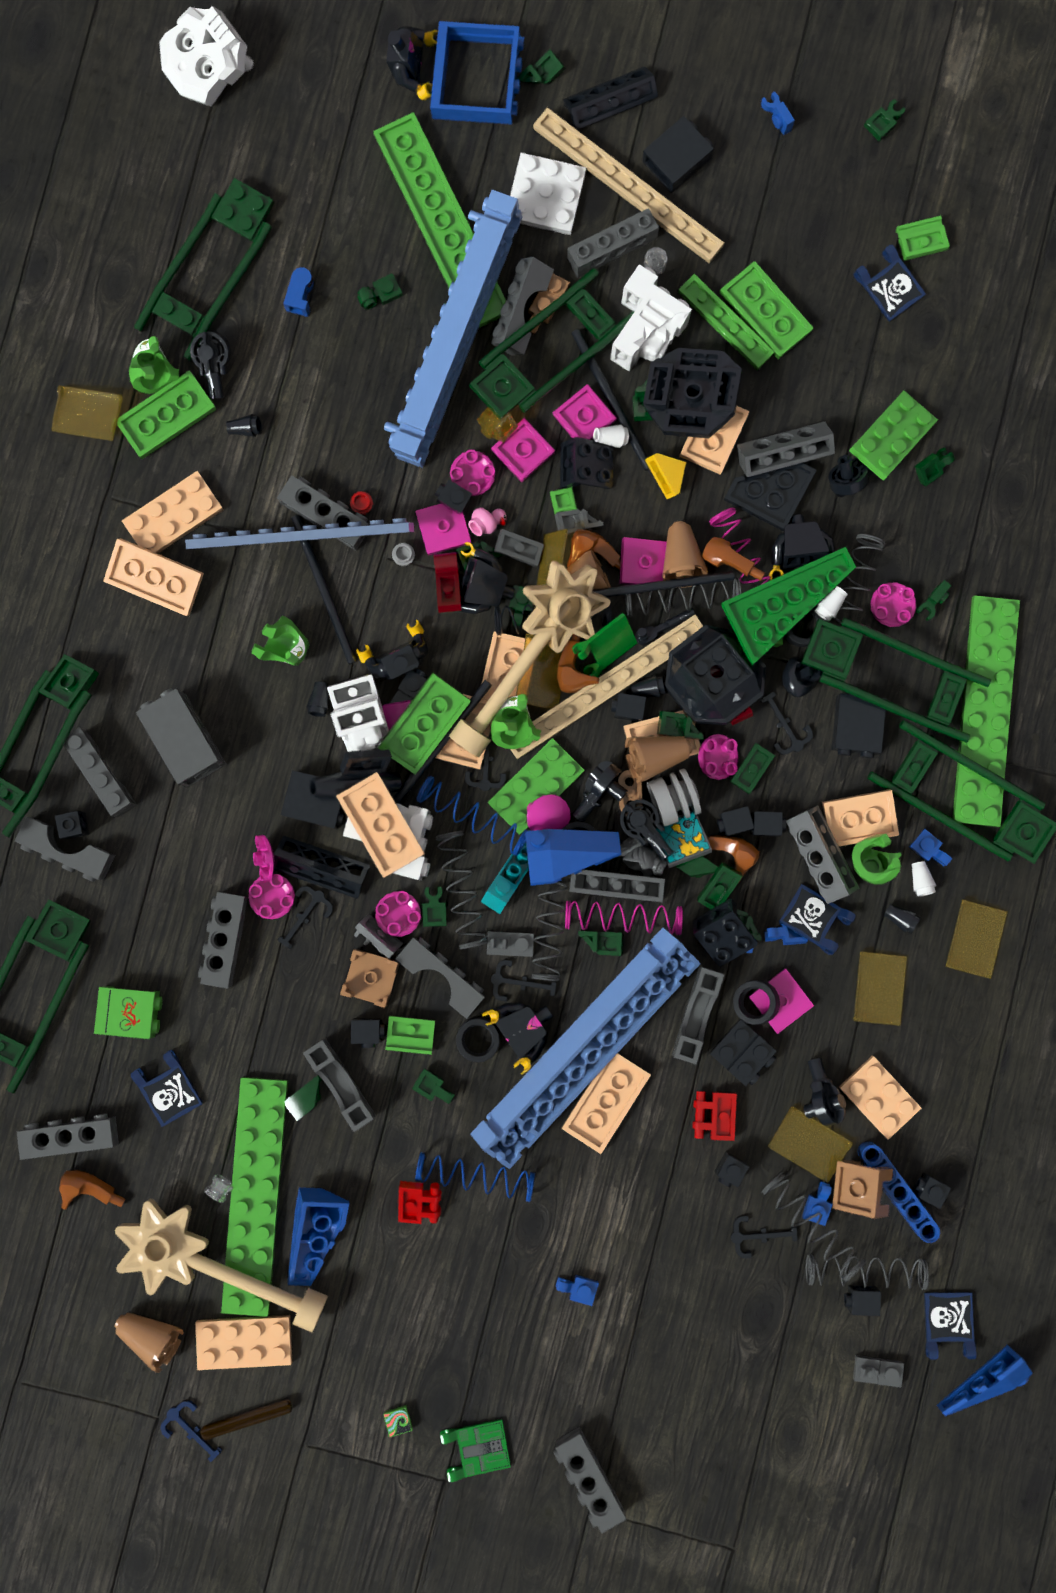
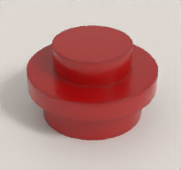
M357 492L351 497L350 505L355 513L358 512L364 515L371 511L373 500L368 493Z

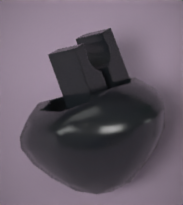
M793 657L789 659L784 668L782 682L786 691L798 698L805 696L815 688L818 679L822 675V671L813 670L812 667L802 664L801 659Z

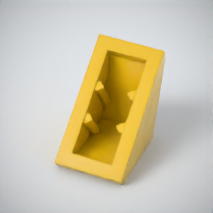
M659 453L646 458L645 461L666 499L678 495L686 462Z

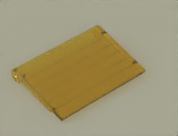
M60 385L57 390L59 396L51 431L113 441L123 399L122 395Z
M568 529L544 535V547L541 554L537 585L547 584L550 563L552 561H557L563 565Z
M525 635L524 650L535 635ZM547 643L518 683L516 696L526 694L528 698L527 704L545 709H552L557 706L561 693L557 681V668L564 648L561 652L556 653Z
M962 900L946 967L991 979L1007 912Z
M860 952L854 1021L900 1026L907 957Z
M792 1106L768 1147L828 1183L836 1171L837 1161H842L847 1151L851 1148L852 1142L813 1118L808 1119L803 1112Z

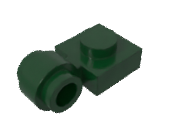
M393 273L373 282L374 291L367 286L357 292V299L366 310L374 308L377 305L378 299H380L382 305H385L403 296Z

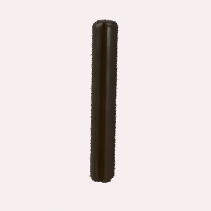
M289 1399L205 1425L201 1429L203 1440H209L289 1414L292 1411L291 1402Z

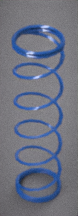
M429 776L425 780L417 795V802H423L438 788L434 801V809L438 813L445 810L457 797L453 811L455 823L463 821L476 807L472 822L473 833L482 831L495 817L491 832L492 843L500 842L515 826L510 843V852L515 856L520 853L526 843L525 831L512 852L517 823H514L499 840L494 842L493 833L498 812L480 830L474 831L475 818L480 803L477 802L462 819L456 821L455 812L461 792H458L443 809L438 811L436 810V803L442 781L429 793L434 783V777Z
M420 1152L415 1177L416 1182H426L439 1157L441 1183L444 1187L449 1184L458 1163L461 1162L463 1188L465 1191L469 1190L482 1165L484 1188L487 1195L493 1190L502 1169H504L507 1197L510 1199L514 1195L522 1175L526 1173V1202L531 1201L535 1172H531L529 1177L527 1171H523L509 1197L507 1171L504 1166L500 1168L490 1191L487 1192L485 1166L483 1163H480L466 1189L464 1166L461 1158L456 1162L447 1183L444 1185L440 1155L436 1156L425 1180H422L421 1175L425 1152Z

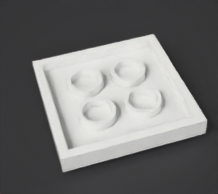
M521 153L510 195L518 199L519 209L522 213L520 224L571 235L586 167Z

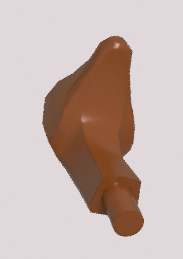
M577 529L571 539V551L567 567L585 552L593 550V552L601 555L611 567L615 566L620 570L621 556L601 535L584 529Z
M713 537L704 548L702 558L716 567L725 564L737 569L747 577L751 575L760 581L765 575V572L754 567L755 562L737 553L731 548V543L723 538Z
M575 634L566 643L557 668V681L560 690L565 693H576L589 685L599 684L600 680L598 677L589 676L576 670L575 663L578 653L574 654L572 647L580 642L581 637Z
M711 835L710 838L707 837L712 850H723L733 855L736 870L742 873V876L756 864L759 858L760 851L751 843L741 838Z
M66 1170L60 1181L61 1208L64 1210L80 1194H88L106 1205L110 1202L119 1207H122L125 1198L114 1194L115 1188L104 1181L80 1170Z

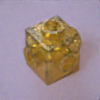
M488 407L477 419L483 435L503 443L518 427L510 412L503 419L499 420Z

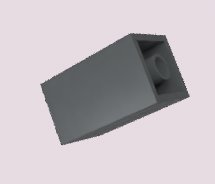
M168 689L160 694L161 698L154 702L153 700L145 702L140 706L141 709L136 712L178 785L188 788L227 765L185 693L178 689Z

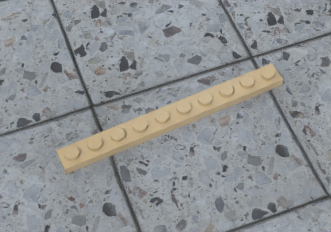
M549 108L534 123V130L581 166L586 167V170L637 209L644 211L649 208L658 225L705 261L710 263L721 250L724 242Z
M693 615L599 677V684L589 685L532 721L535 728L541 730L540 739L538 741L533 740L526 747L510 749L518 760L668 661L671 650L703 627L697 616Z

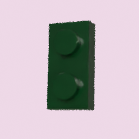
M755 743L730 782L750 794L775 755Z
M722 862L697 897V901L709 909H713L725 902L743 877L742 873Z

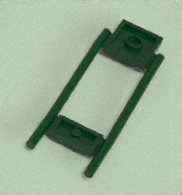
M236 178L233 179L223 198L214 193L204 214L156 285L134 328L142 332L151 314L154 313L194 338L202 332H207L272 229V226L264 221L275 202ZM214 219L253 243L206 316H203L167 295L164 291L210 220ZM190 343L183 357L192 361L190 354Z
M595 268L587 272L560 297L479 361L480 366L485 371L474 379L469 387L499 420L503 419L517 405L522 412L526 413L545 395L614 340L633 315L634 311L615 325L614 320L583 289L599 275ZM564 304H567V307L599 341L536 391L532 384L502 353Z
M845 617L842 620L841 627L818 619L801 662L823 672L819 680L821 683L842 690L917 724L965 743L968 742L970 734L952 728L949 724L966 684V679L985 687H989L991 683L990 678L951 664ZM862 635L944 670L927 717L845 682L863 637Z
M65 654L53 671L50 673L45 670L32 688L0 752L1 773L40 693L71 710L29 794L0 778V805L14 813V816L2 831V834L8 838L11 837L36 801L79 714L92 697L87 691L99 675L96 670Z
M903 720L899 728L918 738V740L902 762L892 782L873 771L869 773L867 779L885 790H892L895 796L1007 862L1011 860L1015 852L1035 864L1056 831V822L1039 813L1044 808L1045 802ZM938 751L1020 798L994 837L993 842L912 795V792L915 791Z
M49 899L37 920L27 916L0 969L1 991L25 940L70 962L30 1046L28 1047L0 1033V1060L18 1068L6 1089L14 1094L33 1061L77 968L89 948V945L81 942V939L91 920Z

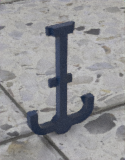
M184 1400L177 1407H171L167 1412V1418L161 1424L162 1434L168 1439L173 1432L167 1430L166 1425L170 1421H176L189 1433L187 1435L189 1440L193 1437L211 1455L208 1460L212 1462L223 1449L218 1447L214 1450L197 1433L200 1428L196 1426L193 1429L180 1416V1410L183 1407L187 1406L194 1412L197 1406L192 1401Z

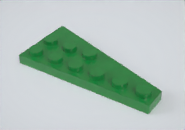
M846 547L722 602L721 606L751 666L856 568Z

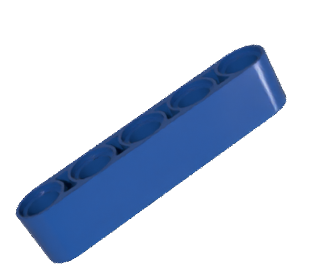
M870 1141L861 1143L858 1148V1156L865 1166L893 1169L892 1180L883 1182L882 1189L915 1234L924 1242H935L940 1236L938 1225L882 1149ZM874 1148L875 1156L871 1159H866V1151ZM902 1186L903 1194L899 1197H894V1190ZM911 1206H917V1213L909 1216L908 1209ZM931 1225V1232L923 1235L922 1229L924 1226Z

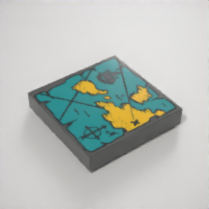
M690 811L689 818H685L683 814L679 815L678 822L664 827L665 831L663 833L654 825L674 851L669 856L663 849L668 857L665 859L668 868L712 853V848L698 815H694L692 811Z

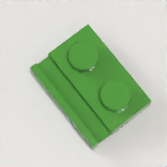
M941 216L901 225L896 228L904 261L948 250L950 246L944 225H942Z
M389 1016L385 1050L432 1055L436 1020Z

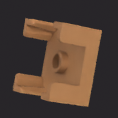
M354 949L350 959L352 962L346 982L343 983L340 995L349 998H359L380 1007H387L400 963L390 958Z
M855 1160L837 1161L833 1209L871 1218L887 1217L889 1205H881L882 1184L885 1181L892 1180L893 1169L864 1166Z

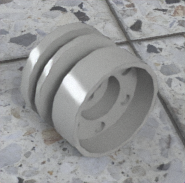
M685 769L678 770L680 781H678L674 772L670 773V785L668 786L662 777L647 782L652 803L659 811L660 822L663 827L678 822L677 811L681 810L685 818H689V806L694 815L701 813L698 791Z

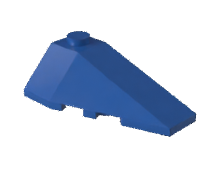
M560 829L525 831L531 886L556 883L565 876L572 873L575 875L584 868L591 865H599L621 855L619 832Z
M299 1187L294 1215L288 1285H312L324 1264L323 1260L329 1249L333 1248L335 1238L346 1224L349 1201L322 1188Z
M1006 1345L939 1402L937 1407L945 1416L1011 1391L1018 1386H1023L1033 1373L1025 1361L1010 1346Z

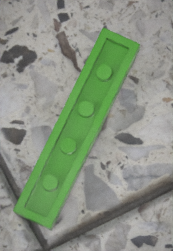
M695 274L679 288L678 293L757 371L774 355L775 352Z

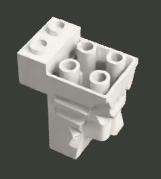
M640 264L625 284L622 304L634 311V313L614 341L611 353V360L627 371L631 370L640 357L650 361L658 358L661 359L665 355L667 347L672 344L674 337H679L687 327L692 310L684 300H677L664 287H657L658 276L655 271L649 267L644 268Z
M368 674L328 686L327 689L334 708L331 716L337 735L342 737L347 751L374 749L376 745L380 744L389 732L373 675Z
M396 804L422 850L425 851L427 839L424 838L426 829H431L433 817L430 815L431 812L428 809L409 805V808ZM348 817L343 836L362 841ZM421 856L395 871L394 874L422 881L423 876L427 877L430 864L427 863L428 858Z

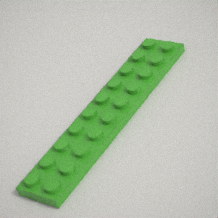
M413 112L373 131L428 247L448 287H450L451 283L455 282L458 276L457 267L459 262L464 261L466 256V244L469 239L472 240L474 234ZM498 283L495 285L483 318L480 321L479 328L499 319L501 316V308L505 304L506 299Z
M973 596L966 669L990 678L991 683L989 687H985L966 679L960 731L970 734V738L967 743L959 740L958 752L1005 779L1020 600ZM957 762L953 819L962 824L1000 827L1004 789Z
M241 1077L225 1265L272 1285L288 1080ZM224 1282L221 1313L268 1317L270 1301Z

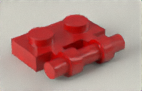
M696 1091V1100H694L693 1107L696 1108L695 1121H693L692 1127L695 1129L694 1138L703 1139L704 1130H711V1140L735 1141L737 1094L712 1092V1101H706V1091ZM705 1109H712L711 1122L704 1121Z
M400 1181L398 1222L421 1224L422 1218H429L430 1223H437L441 1215L439 1202L442 1199V1191L440 1190V1185L432 1183L428 1191L423 1190L424 1183ZM423 1202H428L430 1205L423 1206Z

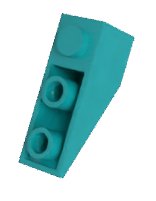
M526 843L517 856L510 855L481 900L483 904L501 914L529 870Z

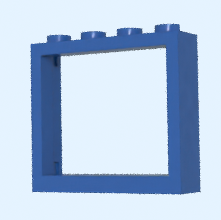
M439 21L430 105L433 119L512 124L513 115L517 116L518 101H514L515 94H519L520 79H517V72L522 70V58H519V51L524 49V37H520L519 26ZM450 40L512 44L506 109L443 104Z

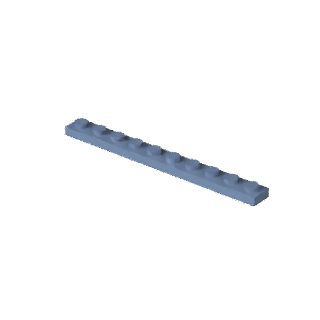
M406 518L392 519L393 524H384V520L370 521L369 526H362L361 522L347 523L348 527L339 528V523L325 524V529H317V525L303 526V531H295L294 527L280 528L281 532L273 533L272 529H259V534L253 535L250 534V530L236 531L237 536H229L228 532L214 533L215 538H207V534H195L193 539L185 540L186 549L407 533L414 532V523L407 522Z

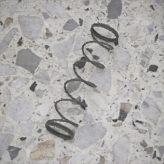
M858 534L856 537L857 541L865 546L857 547L851 552L854 559L863 565L856 566L855 569L876 571V568L859 561L854 556V551L861 548L882 551L885 542L873 535ZM861 538L871 539L880 544L870 543ZM847 576L848 580H850L852 583H854L855 585H857V586H859V587H844V588H842L843 590H844V589H861V590L870 591V589H868V588H866V587H864V586H861L860 584L854 582V581H853L851 578H849L848 576ZM844 600V602L852 607H840V609H852L863 611L862 608H859L846 600ZM835 617V620L841 624L842 622Z
M734 578L732 598L742 594L739 578ZM717 582L714 584L710 604L703 585H700L703 590L709 609H711L713 605L714 592ZM721 582L725 589L727 598L730 599L725 584ZM694 585L692 588L689 608L683 590L681 587H679L687 611L691 610L694 588L696 585ZM674 588L671 589L668 610L666 608L661 591L658 590L666 613H669L672 593ZM650 591L646 612L639 593H637L643 613L645 615H647L649 612L652 591ZM631 594L625 595L628 617L632 616Z
M464 831L450 832L435 837L436 841L443 840L437 845L438 849L445 851L465 852L464 854L445 863L442 866V870L449 872L470 873L469 875L450 884L446 888V890L453 893L475 894L471 898L454 906L451 909V912L457 914L480 915L473 921L459 927L455 932L460 935L484 936V938L482 940L459 945V949H466L488 943L486 939L487 936L485 934L458 932L460 929L479 920L482 917V914L477 912L453 911L458 906L472 900L477 896V893L473 891L449 890L451 886L470 877L473 874L472 871L451 870L444 868L449 863L465 856L468 853V851L465 849H447L439 847L442 843L452 838L464 835Z
M561 882L556 883L566 888L540 893L538 895V898L545 902L559 906L564 910L538 915L536 919L539 922L556 927L562 930V932L538 936L534 938L535 942L547 946L549 948L555 949L560 953L557 955L540 957L532 960L533 964L558 973V975L532 973L531 978L533 979L553 981L560 980L561 974L557 970L538 964L534 961L558 957L563 953L560 949L536 940L539 938L560 935L564 932V930L561 927L545 922L538 918L566 911V908L564 906L540 897L544 894L567 890L568 887Z
M781 1172L762 1190L763 1195L788 1182L777 1201L776 1209L786 1208L804 1198L792 1220V1226H799L820 1215L808 1237V1243L817 1242L836 1232L835 1237L824 1254L823 1260L833 1259L852 1249L848 1260L840 1272V1278L847 1282L866 1263L865 1259H862L852 1270L842 1276L844 1269L853 1256L854 1247L846 1248L826 1258L827 1253L838 1236V1230H832L810 1241L813 1232L822 1218V1213H817L800 1223L794 1224L797 1215L806 1202V1196L799 1197L778 1208L780 1200L791 1183L790 1179L779 1183L785 1177V1174Z
M812 1254L807 1256L806 1280L808 1285L811 1284L812 1286L814 1284L815 1265L819 1283L821 1286L823 1285L825 1270L829 1260L825 1262L821 1278L816 1259ZM856 1256L851 1257L849 1263L846 1266L844 1275L847 1274L849 1264L853 1258H855L858 1261V1263L860 1262ZM835 1257L834 1259L836 1260V1263L838 1265L839 1272H841L840 1264L837 1258ZM874 1257L871 1260L866 1280L863 1267H861L864 1287L866 1288L872 1262L875 1259L879 1260L888 1289L893 1265L899 1260L904 1266L908 1287L911 1289L914 1268L917 1262H919V1287L922 1290H926L928 1287L929 1269L925 1259H918L914 1263L910 1279L905 1263L900 1258H896L892 1262L888 1279L885 1267L878 1257ZM922 1267H924V1285L922 1278ZM841 1278L842 1286L844 1287L845 1282L843 1278Z

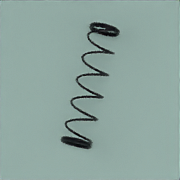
M611 604L603 609V618L601 611L599 612L603 627L612 621ZM506 605L502 612L499 606L495 607L494 618L497 636L502 635V617L505 608L509 609L516 631L520 634L522 624L518 630L510 607ZM525 605L522 614L525 613V609L527 606H529L531 611L533 612V608L531 607V605Z

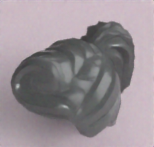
M642 834L641 836L647 843L646 846H643L638 839L628 837L620 843V856H624L623 862L629 868L642 871L644 877L661 876L663 874V870L667 865L666 860H661L654 848L649 847V842Z

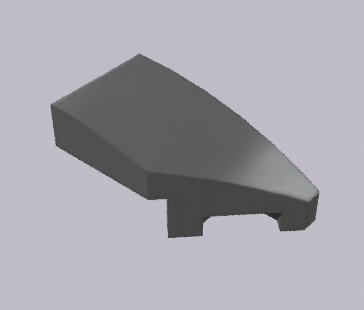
M579 509L555 514L559 537L572 535L577 529L594 530L604 525L602 521H597L587 514L588 511L585 509L581 511Z

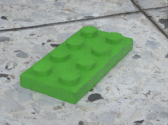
M755 261L720 289V294L745 323L775 352L774 356L778 360L814 329Z
M189 370L180 376L178 380H174L117 418L115 422L142 460L215 411L216 408Z
M903 391L852 446L849 452L884 481L938 419L908 393Z
M432 673L380 742L378 749H389L392 759L416 775L471 700L435 673Z
M552 738L487 803L510 826L517 823L516 832L521 835L528 828L527 806L529 803L544 795L556 794L560 796L585 770Z

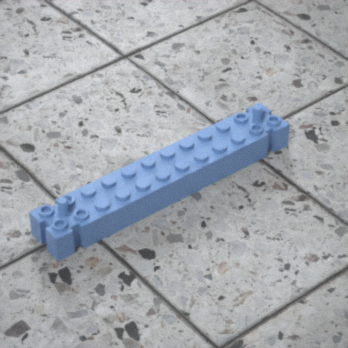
M491 190L489 197L484 199L482 210L485 211L484 214L473 210L469 212L468 219L475 221V233L472 240L469 239L466 244V256L464 261L459 262L457 267L458 276L456 281L452 282L449 287V298L447 303H444L441 307L440 321L438 325L433 327L431 338L433 339L430 346H426L424 350V361L421 368L418 367L416 370L413 389L410 388L406 395L407 404L405 409L401 410L398 415L397 423L400 426L390 422H386L384 426L385 431L391 432L389 444L396 457L421 468L425 464L429 454V447L434 441L479 328L480 321L483 318L512 245L513 236L516 234L522 220L518 199Z
M664 928L653 937L652 943L645 945V948L606 987L598 998L514 1088L510 1090L500 1103L488 1113V1121L485 1122L483 1120L471 1133V1136L486 1153L493 1158L496 1157L508 1169L522 1156L520 1152L525 1146L527 1148L531 1147L681 985L679 981L683 976L689 977L701 964Z

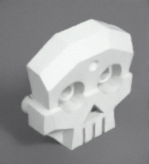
M213 6L210 9L189 7L178 18V25L166 32L160 41L162 71L180 95L212 106L227 84L233 85L244 71L251 70L253 60L246 55L247 45L222 11ZM212 67V71L208 73L209 68Z

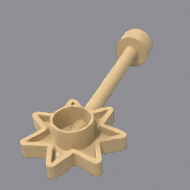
M552 561L546 585L524 587L523 593L536 608L523 623V629L531 635L535 634V636L472 724L461 719L453 729L449 737L458 745L477 757L481 756L491 742V739L483 732L547 643L552 650L559 653L572 634L587 640L595 634L591 616L610 605L609 599L601 594L592 592L597 576L596 569L590 565H585L570 575L562 564Z
M149 1199L143 1204L141 1223H123L115 1229L116 1235L130 1248L129 1252L118 1264L117 1272L142 1271L148 1295H153L167 1276L185 1285L190 1284L194 1279L193 1268L296 1312L293 1325L313 1333L328 1296L308 1288L304 1298H301L197 1254V1252L203 1250L209 1244V1241L205 1237L187 1231L191 1215V1207L189 1205H185L169 1216H166L155 1200Z

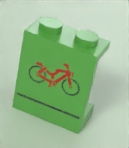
M112 986L99 987L94 1034L144 1039L154 1038L160 1028V1020H157L158 1011L162 1007V997H159L160 991L118 989Z

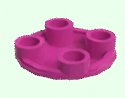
M470 449L455 458L451 466L450 477L452 482L472 493L471 496L483 494L491 487L495 478V468L487 455Z
M899 583L880 585L873 593L871 599V611L875 619L889 627H899L906 624L914 616L916 610L914 591Z
M721 734L711 735L705 739L699 748L698 754L699 766L703 773L709 778L716 780L734 775L738 769L737 742Z
M556 794L541 796L527 806V825L530 831L543 829L562 830L569 824L570 809L566 801Z
M265 835L255 836L257 852L253 853L254 865L260 867L261 881H270L274 872V852Z
M273 874L270 881L262 882L260 877L255 880L249 888L248 898L251 908L257 915L266 919H276L290 911L294 904L295 894L293 886L286 878L279 874Z
M395 891L386 894L376 906L375 918L378 926L384 933L395 937H402L410 934L417 928L421 920V909L419 903L412 895L405 891Z

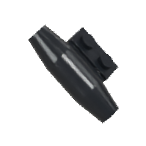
M389 749L348 751L345 753L340 765L341 772L312 778L309 782V791L312 797L338 800L337 795L377 772L389 793L398 792L401 789L402 783L398 773L385 772L392 758Z

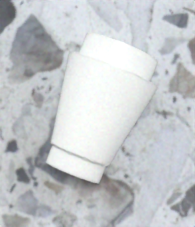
M622 425L595 428L593 439L595 442L620 448L627 444L629 432Z
M837 586L817 604L815 612L828 622L832 618L835 619L848 594Z
M926 862L913 863L914 892L917 893L918 897L935 893L936 884Z

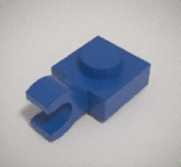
M773 92L771 94L773 103H768L765 98H762L761 107L765 111L773 113L772 121L774 126L785 135L792 130L795 120L784 102H780L778 94Z
M923 829L909 846L926 862L932 857L944 867L952 860L948 854L939 849L943 843L926 829Z
M781 923L779 928H767V932H764L766 942L782 939L783 945L805 944L808 941Z
M821 1181L816 1197L808 1196L802 1215L803 1219H807L817 1213H822L819 1224L826 1226L833 1205L832 1202L827 1201L832 1190L830 1184ZM818 1215V1216H816V1217H814V1218H812V1219H810V1220H808V1221L817 1223V1221H818L820 1215Z
M575 1275L574 1282L558 1277L555 1287H557L556 1290L570 1293V1300L592 1306L599 1283L596 1280Z

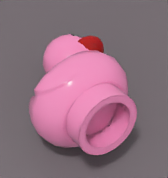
M477 508L473 511L472 519L468 525L470 530L477 536H481L483 533L491 534L496 530L497 524L501 526L506 524L507 515L502 509H495L490 513L484 508Z

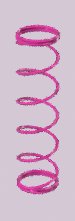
M734 507L720 512L709 520L710 525L714 527L736 523L722 538L741 522V520L715 525L734 515L737 511ZM749 538L738 542L731 543V545L746 542L736 551L738 553L744 546H746L751 541V539ZM758 557V558H754V559H750V560H751V561L757 560V561L755 562V564H754V565H756V564L761 560V558ZM744 574L740 576L741 583H752L760 581L758 579L751 581H742L741 579L744 576ZM770 576L763 577L762 580H764V579H767V580H766L765 582H763L762 584L768 582L771 577H770Z
M566 901L565 929L568 930L570 929L571 909L573 904L576 903L580 924L584 931L588 927L594 906L597 904L605 932L608 931L617 905H619L627 933L631 930L639 906L642 908L646 929L649 934L653 930L658 911L661 907H663L669 933L672 935L674 930L676 935L680 936L682 933V906L677 907L676 919L671 932L667 911L663 905L658 907L649 931L646 913L641 904H638L635 908L629 929L627 930L623 908L620 903L614 906L606 929L602 910L598 902L593 904L584 928L578 903L576 901L572 903L571 901Z

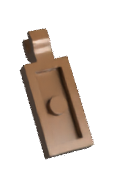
M552 274L547 291L539 292L529 308V314L532 315L530 320L566 292L570 282ZM554 313L545 319L544 322L548 324ZM539 324L537 327H535L533 330H531L530 332L533 333V334H535V333L537 332V330H538L540 324Z

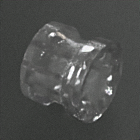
M659 247L649 249L645 255L644 268L649 267L655 271L657 276L661 275L666 268V252Z
M215 1174L212 1178V1184L207 1186L204 1191L213 1200L224 1203L227 1199V1193L232 1191L234 1186L227 1178Z

